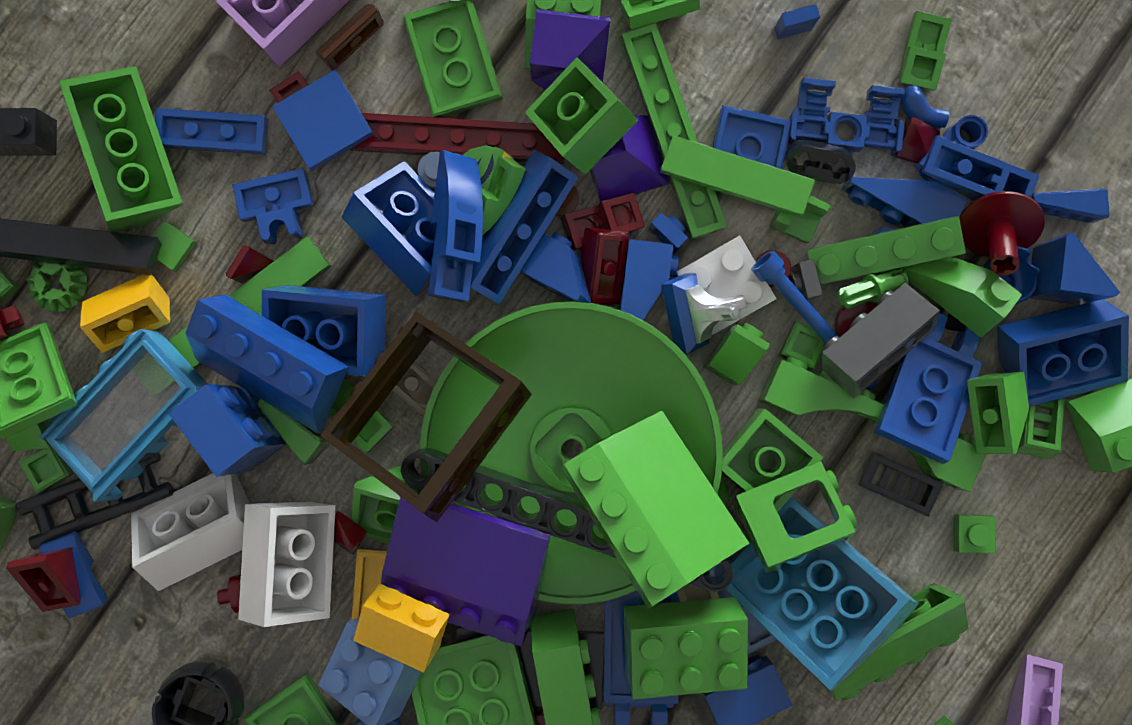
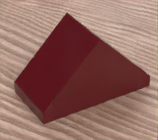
M72 547L37 553L7 563L6 569L42 612L80 605L81 596Z

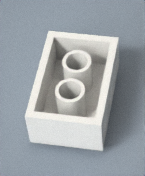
M316 502L245 504L238 620L262 627L330 618L336 505Z

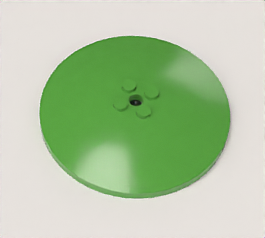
M554 302L531 306L513 312L485 327L465 343L521 380L532 394L480 466L580 500L563 473L564 463L571 460V458H568L563 453V443L566 440L575 439L581 443L584 452L595 444L662 410L718 495L722 475L723 447L719 418L713 399L704 380L689 358L665 334L649 323L629 313L608 306L583 302ZM453 356L441 373L430 395L421 428L420 449L431 448L449 454L499 386ZM420 458L422 476H428L430 473L429 464L426 460ZM492 483L486 485V495L491 500L499 501L503 499L502 489L498 485ZM526 496L521 499L522 508L526 512L537 513L540 511L539 503L535 498ZM455 501L452 502V504H455V505H458V506H461V507H465V508H468V509H471V510H474V511H477V512H480V513H484V514H487V515H490V516H493V517H498V516L489 514V513H487V512H484V511H481V510H478V509L469 507V506H467V505H464V504H461V503H458V502H455ZM563 509L557 512V518L561 524L571 526L577 523L576 515L572 511ZM595 524L593 526L594 533L596 534V536L604 539L603 535L601 534V532ZM551 535L538 600L558 604H590L608 601L636 591L617 558Z

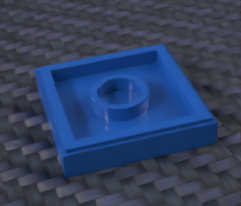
M336 70L272 106L311 171L374 135Z
M722 105L712 148L782 169L790 136L791 120Z

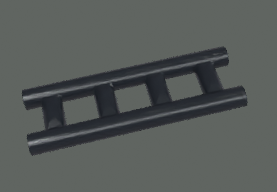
M146 453L138 462L143 468V472L137 476L143 492L123 499V496H121L117 500L107 501L108 506L89 513L82 492L89 489L80 478L16 503V510L19 515L24 516L33 513L40 533L29 537L31 548L37 550L44 543L75 531L80 533L172 496L174 492L172 485L169 482L157 485L150 465L161 461L160 453ZM67 499L74 519L55 527L48 506Z

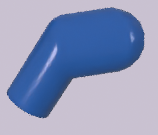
M908 86L905 88L900 102L908 119L914 117L932 127L945 128L949 120L948 110L930 108L922 90L918 86Z

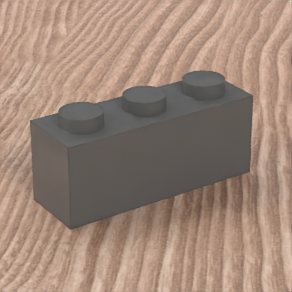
M906 283L896 291L889 290L879 299L877 307L870 313L860 314L852 322L845 334L841 337L835 336L826 343L822 350V370L855 398L936 329L940 310Z

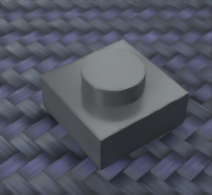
M814 259L799 262L791 267L793 273L789 274V280L807 300L823 295Z

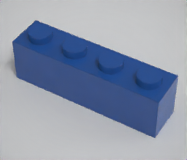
M535 150L523 167L526 170L509 206L497 222L482 235L480 263L473 264L470 288L498 304L505 297L579 178L552 158Z

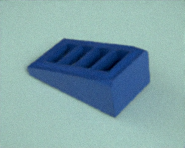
M1105 188L1034 193L1031 197L1040 205L1043 213L1047 215L1094 223L1108 218L1110 214L1108 190H1105Z

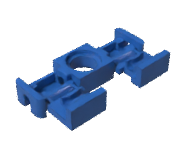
M803 77L799 83L797 108L789 117V120H791L789 144H792L796 139H803L840 146L853 152H860L864 147L890 149L891 156L902 149L904 122L898 120L900 98L904 95L905 89L872 85L867 90L866 100L870 101V111H866L865 115L831 112L827 116L831 108L826 107L827 96L832 95L836 81ZM808 89H810V90H818V91H826V92L808 91ZM873 97L888 98V99H890V100L878 99V98H874V99H873ZM846 123L852 126L854 130L853 140L843 141L838 138L836 134L837 125Z

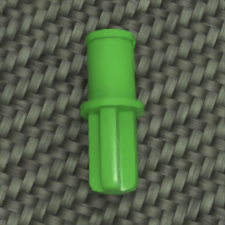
M901 267L876 276L873 274L865 275L862 281L841 288L837 292L838 304L842 308L850 309L869 301L877 303L889 290L896 291L904 283L908 285V275L904 272L896 276V274L903 271Z

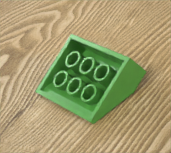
M662 410L595 444L563 465V473L648 608L656 605L749 544Z

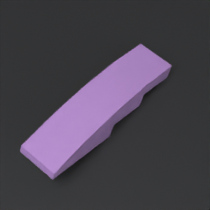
M1028 654L1023 656L1012 692L1005 725H1058L1063 664Z

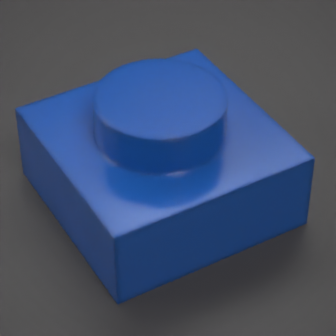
M661 212L649 226V230L662 243L673 244V253L688 239L684 234L686 231L685 227L672 215L667 218Z

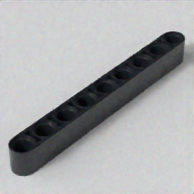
M422 448L411 453L401 464L402 478L407 484L422 490L449 454L431 448ZM417 458H422L429 464L430 473L428 476H422L416 471L415 461ZM479 465L466 483V487L462 488L453 500L616 558L606 540L596 536L593 526L595 523L581 500ZM490 483L498 485L502 489L503 499L499 501L491 500L486 495V485ZM526 496L535 498L539 503L540 511L537 513L526 512L522 508L521 499ZM563 509L572 511L576 515L577 523L571 526L561 524L557 518V512ZM728 557L720 562L725 566V570L720 576L710 577L703 573L688 584L713 592L726 589L733 580L730 558Z

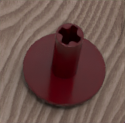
M1009 191L994 192L977 198L962 211L959 217L965 247L976 254L990 257L991 270L998 275H1009L1018 269L1019 257L1017 246L1023 248L1032 246L1041 236L1045 225L1043 210L1034 199L1021 193Z

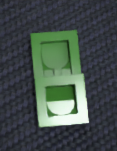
M920 11L913 13L904 49L899 83L933 91L937 89L946 57L943 51L952 22L951 18Z
M498 157L488 190L482 189V235L502 216L523 178L526 169L511 158Z

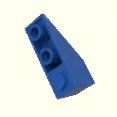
M852 177L841 188V190L849 194L848 198L855 204L863 207L870 206L879 211V216L886 222L893 225L901 224L904 227L959 216L968 202V199L937 181Z

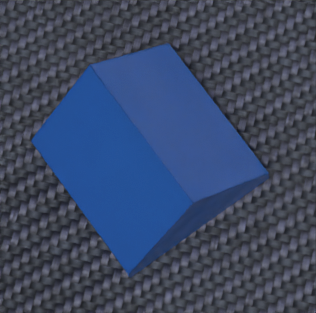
M1073 232L1040 243L1033 248L1031 264L1038 267L1039 272L1036 275L1037 287L1029 299L1080 305L1113 298L1121 293Z

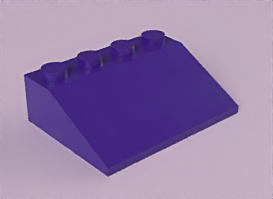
M400 497L382 570L381 584L450 614L448 618L449 623L522 647L536 615L551 535L452 503L439 521L435 522Z

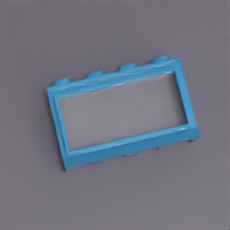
M139 329L129 335L123 343L124 347L113 358L105 361L100 366L98 375L88 385L83 386L75 393L74 396L78 406L54 416L49 422V427L40 436L42 440H46L93 493L94 502L117 500L123 495L116 485L121 480L134 479L143 472V468L138 462L146 453L160 452L168 445L163 435L171 426H177L168 413L205 384H208L161 332Z

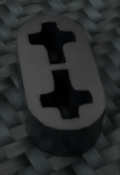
M798 140L793 142L786 151L787 167L790 172L817 181L842 184L850 180L855 173L856 165L852 153L840 146L810 140ZM803 151H807L811 160H805L803 165H797V160L794 156L800 157ZM838 159H843L846 167H840L838 172H833L832 166L826 164H836Z

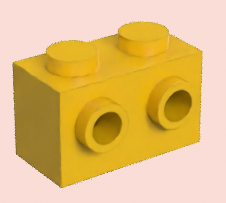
M143 274L82 301L80 328L101 353L122 345L129 335L139 329L153 331L170 323V298L152 274Z
M379 583L362 606L353 641L424 673L440 647L450 614Z

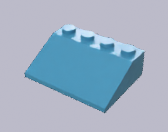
M790 497L778 511L784 528L791 538H799L828 526L808 507L793 497ZM845 539L785 562L781 565L780 569L767 574L752 542H750L731 564L733 580L726 588L733 597L737 598L739 603L830 691H833L887 640L919 604L847 541L845 542Z

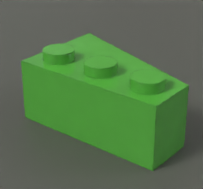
M574 609L535 615L531 624L532 653L545 724L601 725L598 707L590 708L589 698L596 697L593 675H585L583 664L590 663L587 640L579 641Z

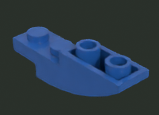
M442 150L439 155L431 224L437 225L428 296L463 303L469 301L473 264L480 263L483 232L482 186L476 159Z

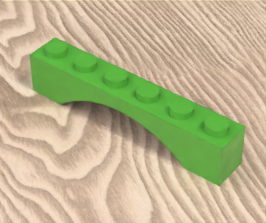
M788 357L786 361L781 359L774 362L758 401L789 415H802L819 410H836L850 412L868 418L875 423L878 422L884 404L874 400L876 396L874 393L866 389L853 398L826 372H821L819 376L807 371L809 365L793 357ZM960 432L951 459L945 464H941L907 448L915 458L923 474L941 481L956 490L971 492L986 457V454H977L975 438Z

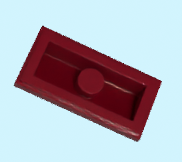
M585 228L581 264L591 303L598 305L620 304L630 233Z

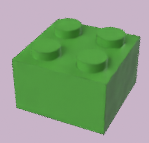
M578 57L572 61L525 112L557 151L585 175L638 121L632 112Z
M759 408L755 410L723 448L722 474L741 491L746 492L818 463L823 457L766 408ZM797 489L774 499L773 503L777 513Z

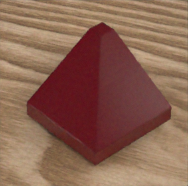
M910 118L904 123L902 149L896 153L895 157L918 164L929 152L934 137L940 136V131L920 119Z
M243 245L227 270L226 277L243 283L274 261L257 250Z
M337 511L335 513L334 542L354 555L366 536L367 531L343 513Z

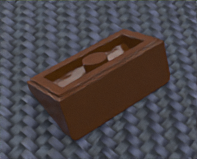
M371 4L363 6L316 50V54L332 71L336 70L384 25L378 8Z

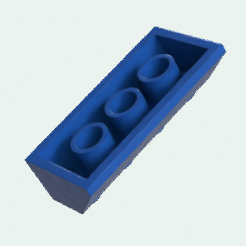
M226 294L199 299L185 333L196 360L317 433L322 432L349 366Z

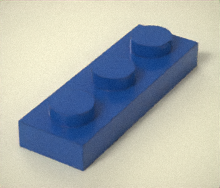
M156 108L155 123L164 148L266 155L269 119L265 115Z

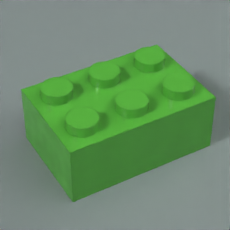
M736 597L658 603L650 608L646 605L624 606L625 675L633 700L747 689L748 618Z

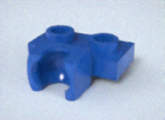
M304 168L232 184L239 219L243 222L257 219L260 236L264 243L276 244V231L283 224L286 225L288 233L296 238H302L303 229L297 210L314 206L307 171Z

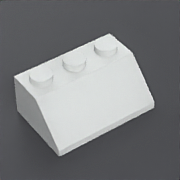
M212 473L173 492V495L131 513L132 568L156 590L160 591L242 550L245 504H250L237 475L231 474L216 477Z

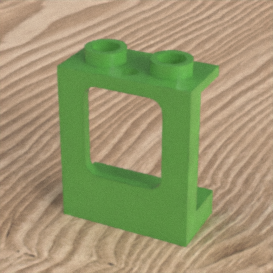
M821 461L735 497L736 509L766 574L780 569L781 565L785 562L842 539H845V542L849 541L856 532L854 529L857 526L855 515L848 504L842 505L837 494L840 491L838 481L831 470H825ZM812 482H817L836 522L802 537L791 538L784 528L773 501L780 495Z

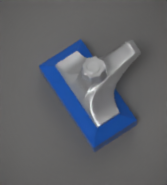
M685 273L661 284L673 342L685 355L709 344L713 328L719 321L737 320L740 316V310L747 308L746 298L743 295L722 298L707 294L701 284L698 285L696 273Z

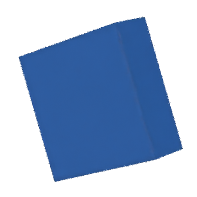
M813 4L782 13L774 28L777 39L811 31L820 18L817 5Z

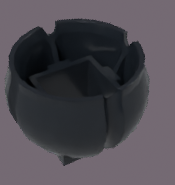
M195 661L185 664L173 671L162 682L158 690L160 695L155 698V702L152 705V720L154 725H239L238 718L243 715L244 711L242 685L230 669L224 666L217 669L214 662ZM197 684L224 695L216 717L188 707Z

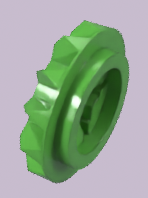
M38 262L31 265L33 270L31 275L26 278L30 288L27 294L36 301L37 306L49 311L61 312L73 308L84 297L87 289V276L83 267ZM61 274L59 282L63 284L62 287L66 291L56 288L50 290L52 283L48 280L47 275L58 277Z

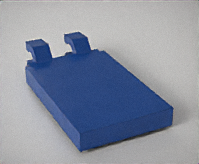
M939 313L936 329L900 359L874 433L941 464H945L951 459L970 402L967 380L978 377L982 362L973 358L980 337L968 327L964 329L963 333L959 332L956 334L951 348L939 343L948 316Z
M637 590L625 596L604 601L603 702L607 703V707H614L613 725H630V707H650V725H667V708H674V704H678V695L633 700L625 675L624 606L646 604ZM674 592L659 603L679 602L676 592Z

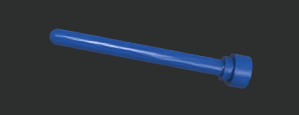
M775 251L766 253L751 268L755 276L761 282L766 281L768 285L773 284L825 344L833 337L838 336L784 274L786 272L783 267L784 261ZM877 380L870 384L866 389H874L877 385Z

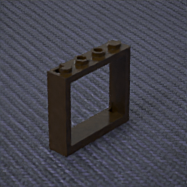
M415 312L404 327L401 326L397 337L387 350L379 354L373 368L363 381L355 385L349 399L342 408L331 416L332 421L320 436L421 513L438 522L532 394L521 380L418 312ZM432 341L498 385L499 388L418 494L354 446L352 442L427 344Z

